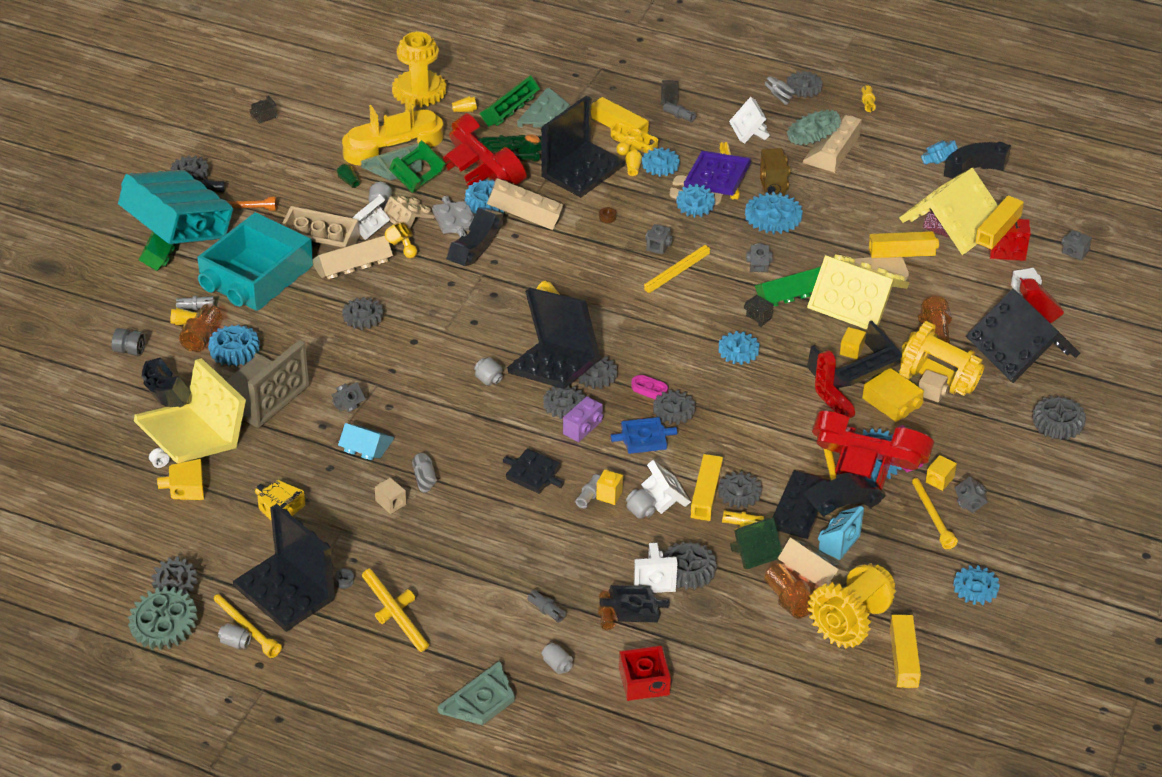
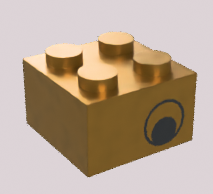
M782 148L762 149L759 177L764 196L766 192L769 195L775 192L776 195L782 193L784 197L786 190H789L787 176H790V166H787V155H784Z

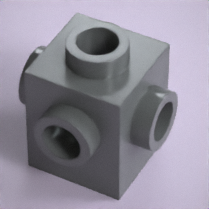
M654 224L646 234V251L663 255L673 241L671 228Z
M1072 230L1062 240V253L1082 261L1090 250L1092 237Z
M757 243L750 246V252H746V262H750V272H768L769 263H772V252H769V245Z
M357 382L349 386L346 383L336 388L337 392L331 394L333 397L332 402L339 412L343 410L350 412L358 408V403L366 400Z
M968 477L955 487L958 496L957 502L963 509L966 508L974 513L988 502L985 487L972 477Z

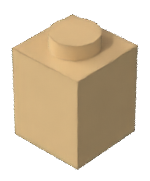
M926 370L919 381V388L924 390L923 397L939 402L942 396H946L948 393V377Z
M389 478L375 486V501L391 514L406 505V491L393 479Z

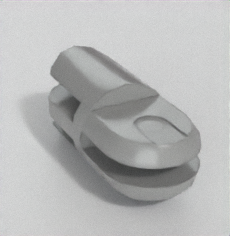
M769 76L767 78L769 81H765V86L771 90L774 96L787 105L789 101L786 98L791 99V93L794 94L795 91L785 82Z
M418 453L413 458L412 465L420 491L425 493L431 490V487L437 482V478L430 457L424 453Z

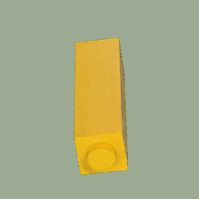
M603 97L591 104L592 119L610 128L616 123H623L648 134L649 121ZM622 127L621 134L625 135L626 129Z
M1008 195L978 228L976 243L993 249L1022 216L1024 201Z
M933 231L869 234L868 250L871 258L935 256L936 249L939 248V240L935 237Z
M703 454L691 503V518L711 521L722 473L723 457Z
M892 615L890 636L897 687L918 688L921 672L913 615Z

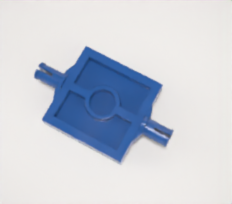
M659 417L621 421L622 433L610 434L611 442L623 441L628 454L666 450V436L677 435L676 427L664 428Z

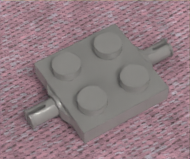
M444 196L442 198L444 204L433 205L432 208L442 233H458L459 237H466L465 232L469 230V226L474 218L469 206L466 204V201L451 203L449 197Z

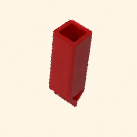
M1020 278V292L1024 299L1049 323L1054 322L1064 314L1060 304L1035 279Z

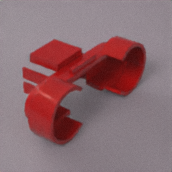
M465 113L452 122L453 130L449 133V137L456 148L442 158L444 163H447L446 168L448 171L456 166L462 172L475 162L479 165L464 176L467 187L473 185V182L479 183V180L483 181L487 177L490 180L494 179V181L498 178L516 186L527 178L523 165L510 149L504 147L493 154L478 141L479 138L473 131L479 128L480 125L470 114Z
M820 411L817 414L812 433L817 437L816 443L818 446L840 453L835 469L836 475L848 472L870 479L876 460L880 459L883 462L876 483L880 489H883L890 465L916 470L920 464L929 462L934 441L921 432L907 428H895L892 441L856 434V428L847 427L850 417L831 411Z

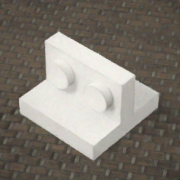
M750 97L729 122L739 140L743 143H746L753 134L764 140L769 136L766 130L767 126L763 123L766 117L756 100Z
M381 195L353 217V219H358L360 235L365 240L390 220L379 206L385 201Z
M654 460L647 465L652 475L641 485L644 490L655 498V508L658 512L662 514L676 501L684 507L691 502L675 475Z
M649 543L648 559H635L634 586H650L652 593L676 592L677 558H663L662 551L658 550V544Z

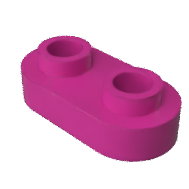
M637 375L632 378L631 388L638 394L656 400V396H661L662 392L668 393V387L664 382L644 375Z

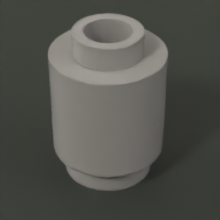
M227 623L220 628L218 638H220V643L239 650L241 648L247 649L252 633L248 632L245 628Z
M551 643L543 649L542 656L544 661L556 673H567L572 668L573 658L559 645Z

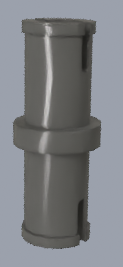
M667 101L663 106L664 112L673 114L678 119L683 118L693 122L696 118L695 112L685 109L682 105L677 106Z
M537 590L530 592L536 598L529 594L527 600L538 607L542 614L549 615L558 623L563 621L557 614L565 618L566 611L555 605L552 599L545 598L538 593Z

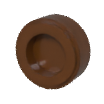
M605 207L599 211V220L601 222L612 223L616 220L617 212L615 209Z

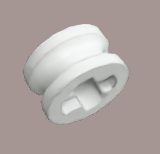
M156 448L150 453L149 460L154 467L161 468L169 462V456L162 448Z

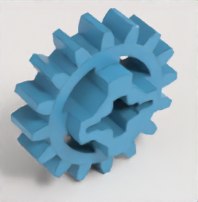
M955 140L949 142L939 141L927 148L928 152L921 155L924 164L930 162L935 164L941 163L952 152L956 151L958 147Z
M663 147L660 149L654 148V151L648 150V153H644L642 165L647 173L652 172V175L658 174L659 177L661 175L668 176V173L674 174V171L678 170L680 159L679 155H675V151L670 152L669 148L663 150Z
M689 184V188L682 187V191L678 192L676 203L677 208H681V213L686 212V216L692 214L693 218L696 215L703 217V213L708 215L709 210H713L715 198L714 193H710V188L705 190V185L698 187V184H696L695 187H692Z
M735 331V334L729 332L728 337L723 335L722 340H719L718 352L721 353V358L726 357V362L732 360L733 364L739 362L740 365H743L745 361L749 364L750 359L756 360V356L759 355V343H757V338H752V334L745 335V332L739 334L737 331Z
M970 565L968 570L961 568V573H956L953 586H955L954 592L959 593L958 598L965 597L966 603L969 600L972 601L973 605H976L977 602L984 605L985 600L991 603L992 598L997 597L1000 586L998 584L999 579L994 578V572L988 573V568L981 570L980 566L977 565L976 569H973Z

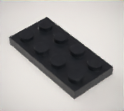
M793 470L771 519L769 529L809 539L819 512L805 496L804 492L825 480V478Z

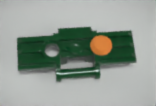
M500 135L478 139L491 152H498L506 147L520 161H539L540 155L537 151H541V135Z

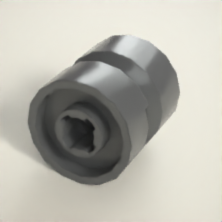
M117 328L112 337V350L118 353L128 352V354L135 356L142 355L146 344L145 333L140 331L130 333L129 329Z

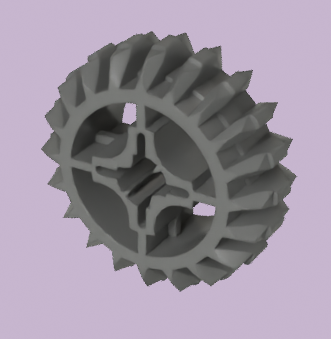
M1059 395L1056 398L1050 396L1049 399L1043 398L1035 406L1033 423L1035 428L1039 429V433H1044L1045 437L1051 436L1052 439L1058 438L1061 440L1065 438L1069 440L1070 437L1075 438L1076 435H1080L1085 427L1086 413H1084V408L1080 407L1079 403H1074L1073 399L1060 398Z
M682 541L681 545L675 543L673 547H668V550L663 554V558H677L676 585L678 589L685 587L687 591L688 588L695 590L697 586L703 588L715 576L717 568L716 558L712 550H708L706 545L701 547L699 542L692 544L691 541L689 543Z

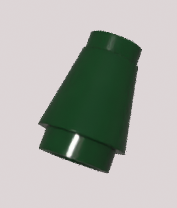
M342 164L338 167V178L352 188L359 186L360 180L351 165Z

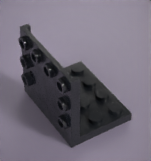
M587 95L541 127V177L580 198L625 166L624 159L591 143L592 98Z
M529 288L525 293L539 343L514 360L507 367L508 373L565 389L601 360L587 302Z
M1014 288L966 335L1012 383L1053 343L1067 356L1071 354L1076 359L1081 354Z
M278 504L270 507L275 554L233 580V587L287 632L335 600L333 563L331 558L332 549L327 542H323L318 538L314 531H310L300 520H296L291 516L287 509H283Z

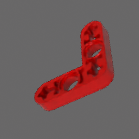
M830 350L818 354L815 390L819 397L834 412L852 418L855 416L854 406L833 385L836 366L835 356Z

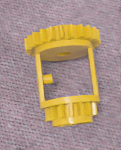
M408 33L403 37V40H400V44L397 47L398 59L409 65V71L398 75V78H395V82H392V94L397 101H401V104L405 103V96H407L413 107H416V105L422 107L424 104L428 107L429 103L434 105L435 101L440 102V98H444L446 94L445 79H442L441 75L437 76L436 72L433 73L431 70H428V64L438 58L439 49L436 42H434V38H431L427 33Z
M925 321L919 331L912 335L901 359L903 363L899 374L909 380L913 375H923L926 370L948 377L949 393L953 395L959 393L963 396L967 393L972 394L985 368V365L982 364L983 359L975 356L976 352L972 350L967 353L936 338L935 325ZM929 355H933L957 367V372L928 359Z
M869 563L868 565L856 566L849 572L845 588H842L840 583L836 586L833 582L829 585L825 583L810 595L811 599L808 601V604L811 606L808 608V611L812 612L809 618L815 620L812 625L818 626L817 632H823L824 639L829 637L831 644L836 641L838 647L844 645L845 649L849 646L854 648L856 645H859L869 635L868 632L871 630L868 626L871 621L867 619L870 615L869 613H883L892 605L895 598L894 594L896 593V584L892 575L878 564L872 565V563Z

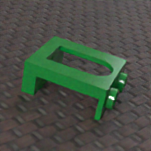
M421 140L418 148L401 159L398 156L393 159L389 170L414 193L440 175L445 163L441 157L432 151L429 145H426ZM417 160H424L430 165V170L418 178L408 166Z

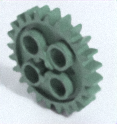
M829 109L824 112L820 110L812 114L808 113V116H802L801 120L797 119V123H792V126L787 130V135L791 143L795 145L799 143L800 146L803 143L807 145L809 142L813 144L815 141H820L821 138L826 139L827 135H832V132L837 131L836 128L840 127L841 119L837 111L834 112V110L829 111Z
M165 586L162 592L156 588L154 594L147 591L148 597L140 596L142 602H134L136 608L130 609L132 615L128 616L130 621L128 626L133 638L135 637L137 643L141 642L144 648L149 645L151 650L156 645L160 651L164 645L170 649L171 643L179 646L178 640L186 641L184 635H192L190 628H196L194 621L198 620L196 615L198 611L193 599L190 598L188 593L184 595L182 589L177 592L175 587L168 591Z

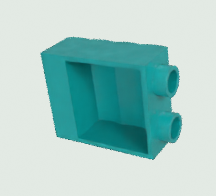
M173 170L125 174L121 184L122 189L118 205L168 244L221 239L226 235L233 211L232 206L225 200L220 199L215 192L207 189L200 181L195 180L188 172Z
M256 212L197 257L199 266L198 281L205 291L210 293L217 291L227 296L233 305L238 307L245 305L255 311L263 308L271 299L278 296L285 287L290 286L299 276L306 273L313 266L311 238Z

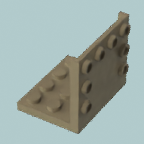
M298 340L274 361L255 353L252 360L226 380L246 399L242 420L259 428L309 386L305 342Z

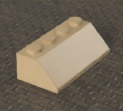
M848 115L841 117V124L839 128H836L837 131L832 132V135H827L826 139L821 138L820 141H816L804 158L803 163L835 173L859 138L862 119Z
M498 178L493 184L487 202L488 205L553 230L563 204Z
M294 206L290 207L282 223L283 226L311 238V241L343 248L355 245L360 235L358 219Z
M385 236L318 255L313 259V266L321 278L327 277L330 280L338 277V273L344 272L346 275L355 272V268L361 267L362 270L372 267L371 263L378 262L379 265L389 262L388 258L392 257L393 254L389 242Z

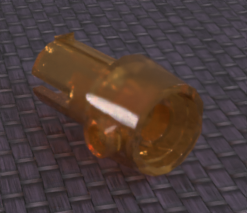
M943 297L927 298L921 304V314L918 315V320L922 325L925 321L934 324L936 327L935 333H937L936 338L950 344L948 325L952 321L948 302Z
M208 304L203 305L194 318H189L184 323L179 335V341L186 350L199 352L209 343V337L212 336L214 328L222 320V314L214 305L210 307L206 315L204 312L208 308Z
M777 564L781 574L773 566L768 569L764 580L779 596V605L796 619L808 616L811 613L808 611V608L811 606L808 604V601L813 593L809 585L804 580L798 581L791 574L792 570L785 568L782 564Z

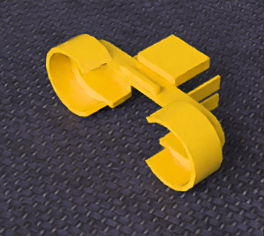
M405 96V112L388 117L384 115V125L379 126L378 114L369 105L370 123L352 128L344 135L342 151L343 157L348 163L361 166L362 160L379 155L378 148L411 141L414 138H417V143H420L422 140L432 148L439 145L443 140V121L433 111H414L412 103Z

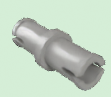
M214 296L176 298V302H178L176 303L177 308L193 309L194 311L199 308H215V304H213L215 303Z
M593 475L589 483L583 486L582 493L576 499L578 507L586 508L590 500L596 497L597 481L600 475Z

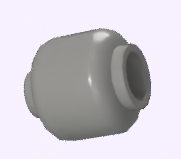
M377 182L370 187L368 200L371 203L381 195L385 201L379 206L383 209L386 207L390 196H392V189L384 182Z
M482 358L474 368L475 376L487 386L493 383L498 384L503 378V375H501L503 371L502 366L492 358Z
M635 489L626 498L627 509L639 519L645 516L649 518L656 511L654 508L656 504L655 498L644 489Z

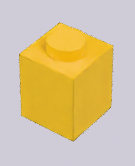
M848 327L841 340L840 355L858 360L865 345L866 332Z
M939 455L927 470L926 483L943 491L954 479L957 463Z
M604 469L597 481L596 499L615 505L623 491V475Z

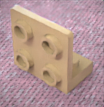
M390 196L384 212L390 218V222L395 224L404 221L409 229L415 217L435 218L431 209L421 205L420 201L414 197Z

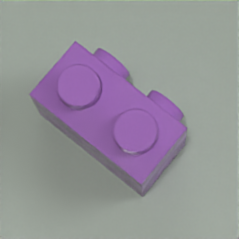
M589 397L584 398L563 417V434L580 442L602 422V404Z

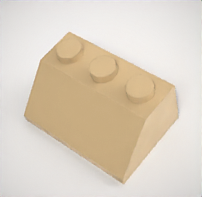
M794 538L788 540L778 557L783 562L782 566L791 572L797 571L800 573L798 575L799 578L808 583L812 581L815 583L814 587L816 589L825 583L829 585L831 582L835 586L839 583L843 586L850 572L807 542Z

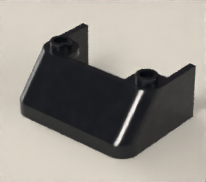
M869 321L864 343L874 353L842 368L835 369L833 385L837 389L851 386L900 364L902 352L873 321ZM813 345L810 348L807 368L816 377L818 354L821 352Z

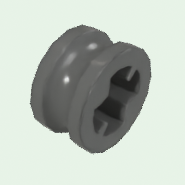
M340 569L336 572L335 584L337 587L342 589L349 588L354 583L353 573L349 569Z

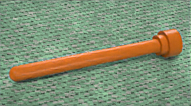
M268 197V199L262 201L228 202L232 208L265 207L269 211H276L277 209L276 197Z

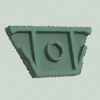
M547 87L517 121V127H523V124H533V127L540 128L569 108L570 104Z
M419 143L362 160L361 167L390 181L398 179L389 170L392 160L397 156L400 159L418 148ZM417 160L408 167L414 173L422 171V160Z
M498 661L438 706V713L484 725L514 702V694L509 687L507 677L503 673L502 664Z

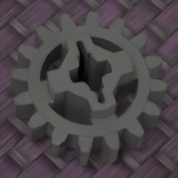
M796 71V74L791 73V76L787 78V85L795 91L792 95L798 94L797 97H813V94L818 95V92L822 90L823 81H821V77H817V74L812 75L811 72L802 71L800 73Z
M190 155L187 158L182 156L181 160L176 159L175 163H172V167H170L171 171L184 170L188 172L195 180H204V177H208L209 172L207 161H203L202 157L197 159L196 155L193 158Z
M365 297L362 300L355 298L354 302L349 300V305L345 304L344 309H342L344 322H347V326L353 325V329L360 327L361 330L364 327L370 329L371 325L376 327L377 322H381V318H383L382 305H378V301L372 302V298L368 300Z
M608 357L601 358L600 361L577 379H579L580 384L585 383V387L591 385L592 389H595V387L602 389L603 385L609 387V382L614 383L615 378H617V366L613 365V360L608 361Z
M553 386L552 391L547 390L546 395L543 396L544 409H546L547 414L552 413V417L558 415L559 419H562L563 416L585 398V395H582L581 390L576 391V386L572 388L567 386L565 389Z
M669 390L668 394L662 392L661 396H656V400L653 401V413L656 414V417L662 418L663 423L669 421V425L673 422L679 425L680 421L686 423L687 419H692V415L695 414V401H692V396L686 397V392L680 394L679 390L676 392Z
M740 471L739 475H736L735 472H732V476L726 474L725 479H720V484H718L719 498H723V503L729 502V507L736 505L737 509H739L743 505L745 508H748V504L754 506L755 501L759 502L761 482H757V477L750 478V473L743 475V472Z
M178 556L175 558V561L168 557L167 563L160 562L161 568H154L157 574H152L151 576L154 580L152 586L153 588H158L160 592L163 591L165 586L168 591L175 587L177 592L182 589L184 595L188 591H195L193 585L198 584L195 578L198 575L196 570H194L193 564H188L187 559L181 562ZM171 576H172L173 578L177 579L179 583H177L176 580L174 581V580L171 578Z

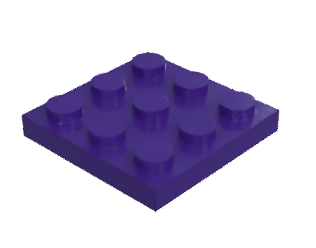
M701 151L684 181V187L689 188V184L692 187H695L696 184H698V187L705 185V190L710 188V192L733 196L748 170L751 160L747 157Z

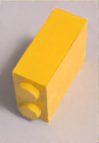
M890 368L864 384L862 399L897 422L922 406L924 390Z

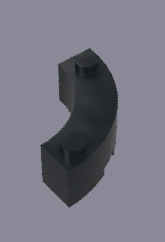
M980 142L960 147L947 157L944 177L953 179L972 167L1004 171L1009 162L1011 145L1004 142Z
M478 207L469 226L470 232L466 237L461 236L458 240L451 242L446 259L462 266L474 264L490 246L498 229L502 227L504 214L486 207Z
M161 358L145 361L141 377L144 379L143 384L154 398L163 406L183 407L187 403L191 391L180 377H172V371Z
M851 473L839 474L836 476V479L828 482L825 479L804 492L805 496L823 517L840 507L850 504H863L871 509L886 497L874 480L861 475H852Z

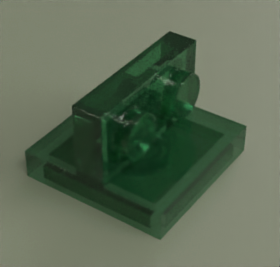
M767 518L734 529L736 542L730 543L732 552L740 553L744 569L748 570L778 559L782 549L774 518Z

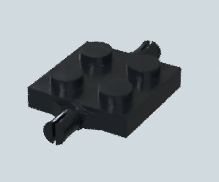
M527 448L517 459L511 458L508 455L503 458V463L512 466L506 473V479L540 494L550 484L562 488L564 485V480L555 477L561 468L560 462Z
M611 585L609 589L611 598H600L599 601L600 607H612L615 610L618 622L658 623L660 618L658 608H669V600L656 599L652 594L650 586Z

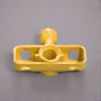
M616 123L611 127V138L620 142L616 147V151L621 156L627 155L629 150H639L648 153V150L654 151V148H658V138L644 133L637 128H632L623 123ZM622 127L626 129L625 135L621 134ZM650 139L654 140L652 145H649Z
M404 221L393 224L385 231V238L389 243L396 245L401 241L403 242L405 257L414 258L417 255V248L409 240L413 234Z

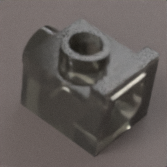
M662 80L661 105H664L667 101L678 105L679 81Z
M266 96L265 100L251 104V117L255 118L259 124L277 118L276 103L270 96Z
M758 295L745 302L746 316L758 322V326L762 327L773 318L774 304Z

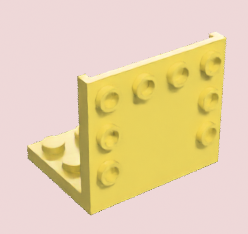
M972 167L938 187L899 218L902 223L908 220L912 222L920 217L919 214L923 216L931 208L963 255L977 245L976 236L978 228L998 205Z
M835 254L832 257L825 255L807 307L812 310L867 329L869 321H873L879 326L892 287L908 288L909 282L905 281V277L902 275L888 273L889 271L882 268L874 270L871 268V264L862 262L861 265L855 263L856 259L848 256Z
M202 358L195 360L190 385L191 393L188 402L183 407H164L135 414L134 422L177 464L237 448L246 399Z

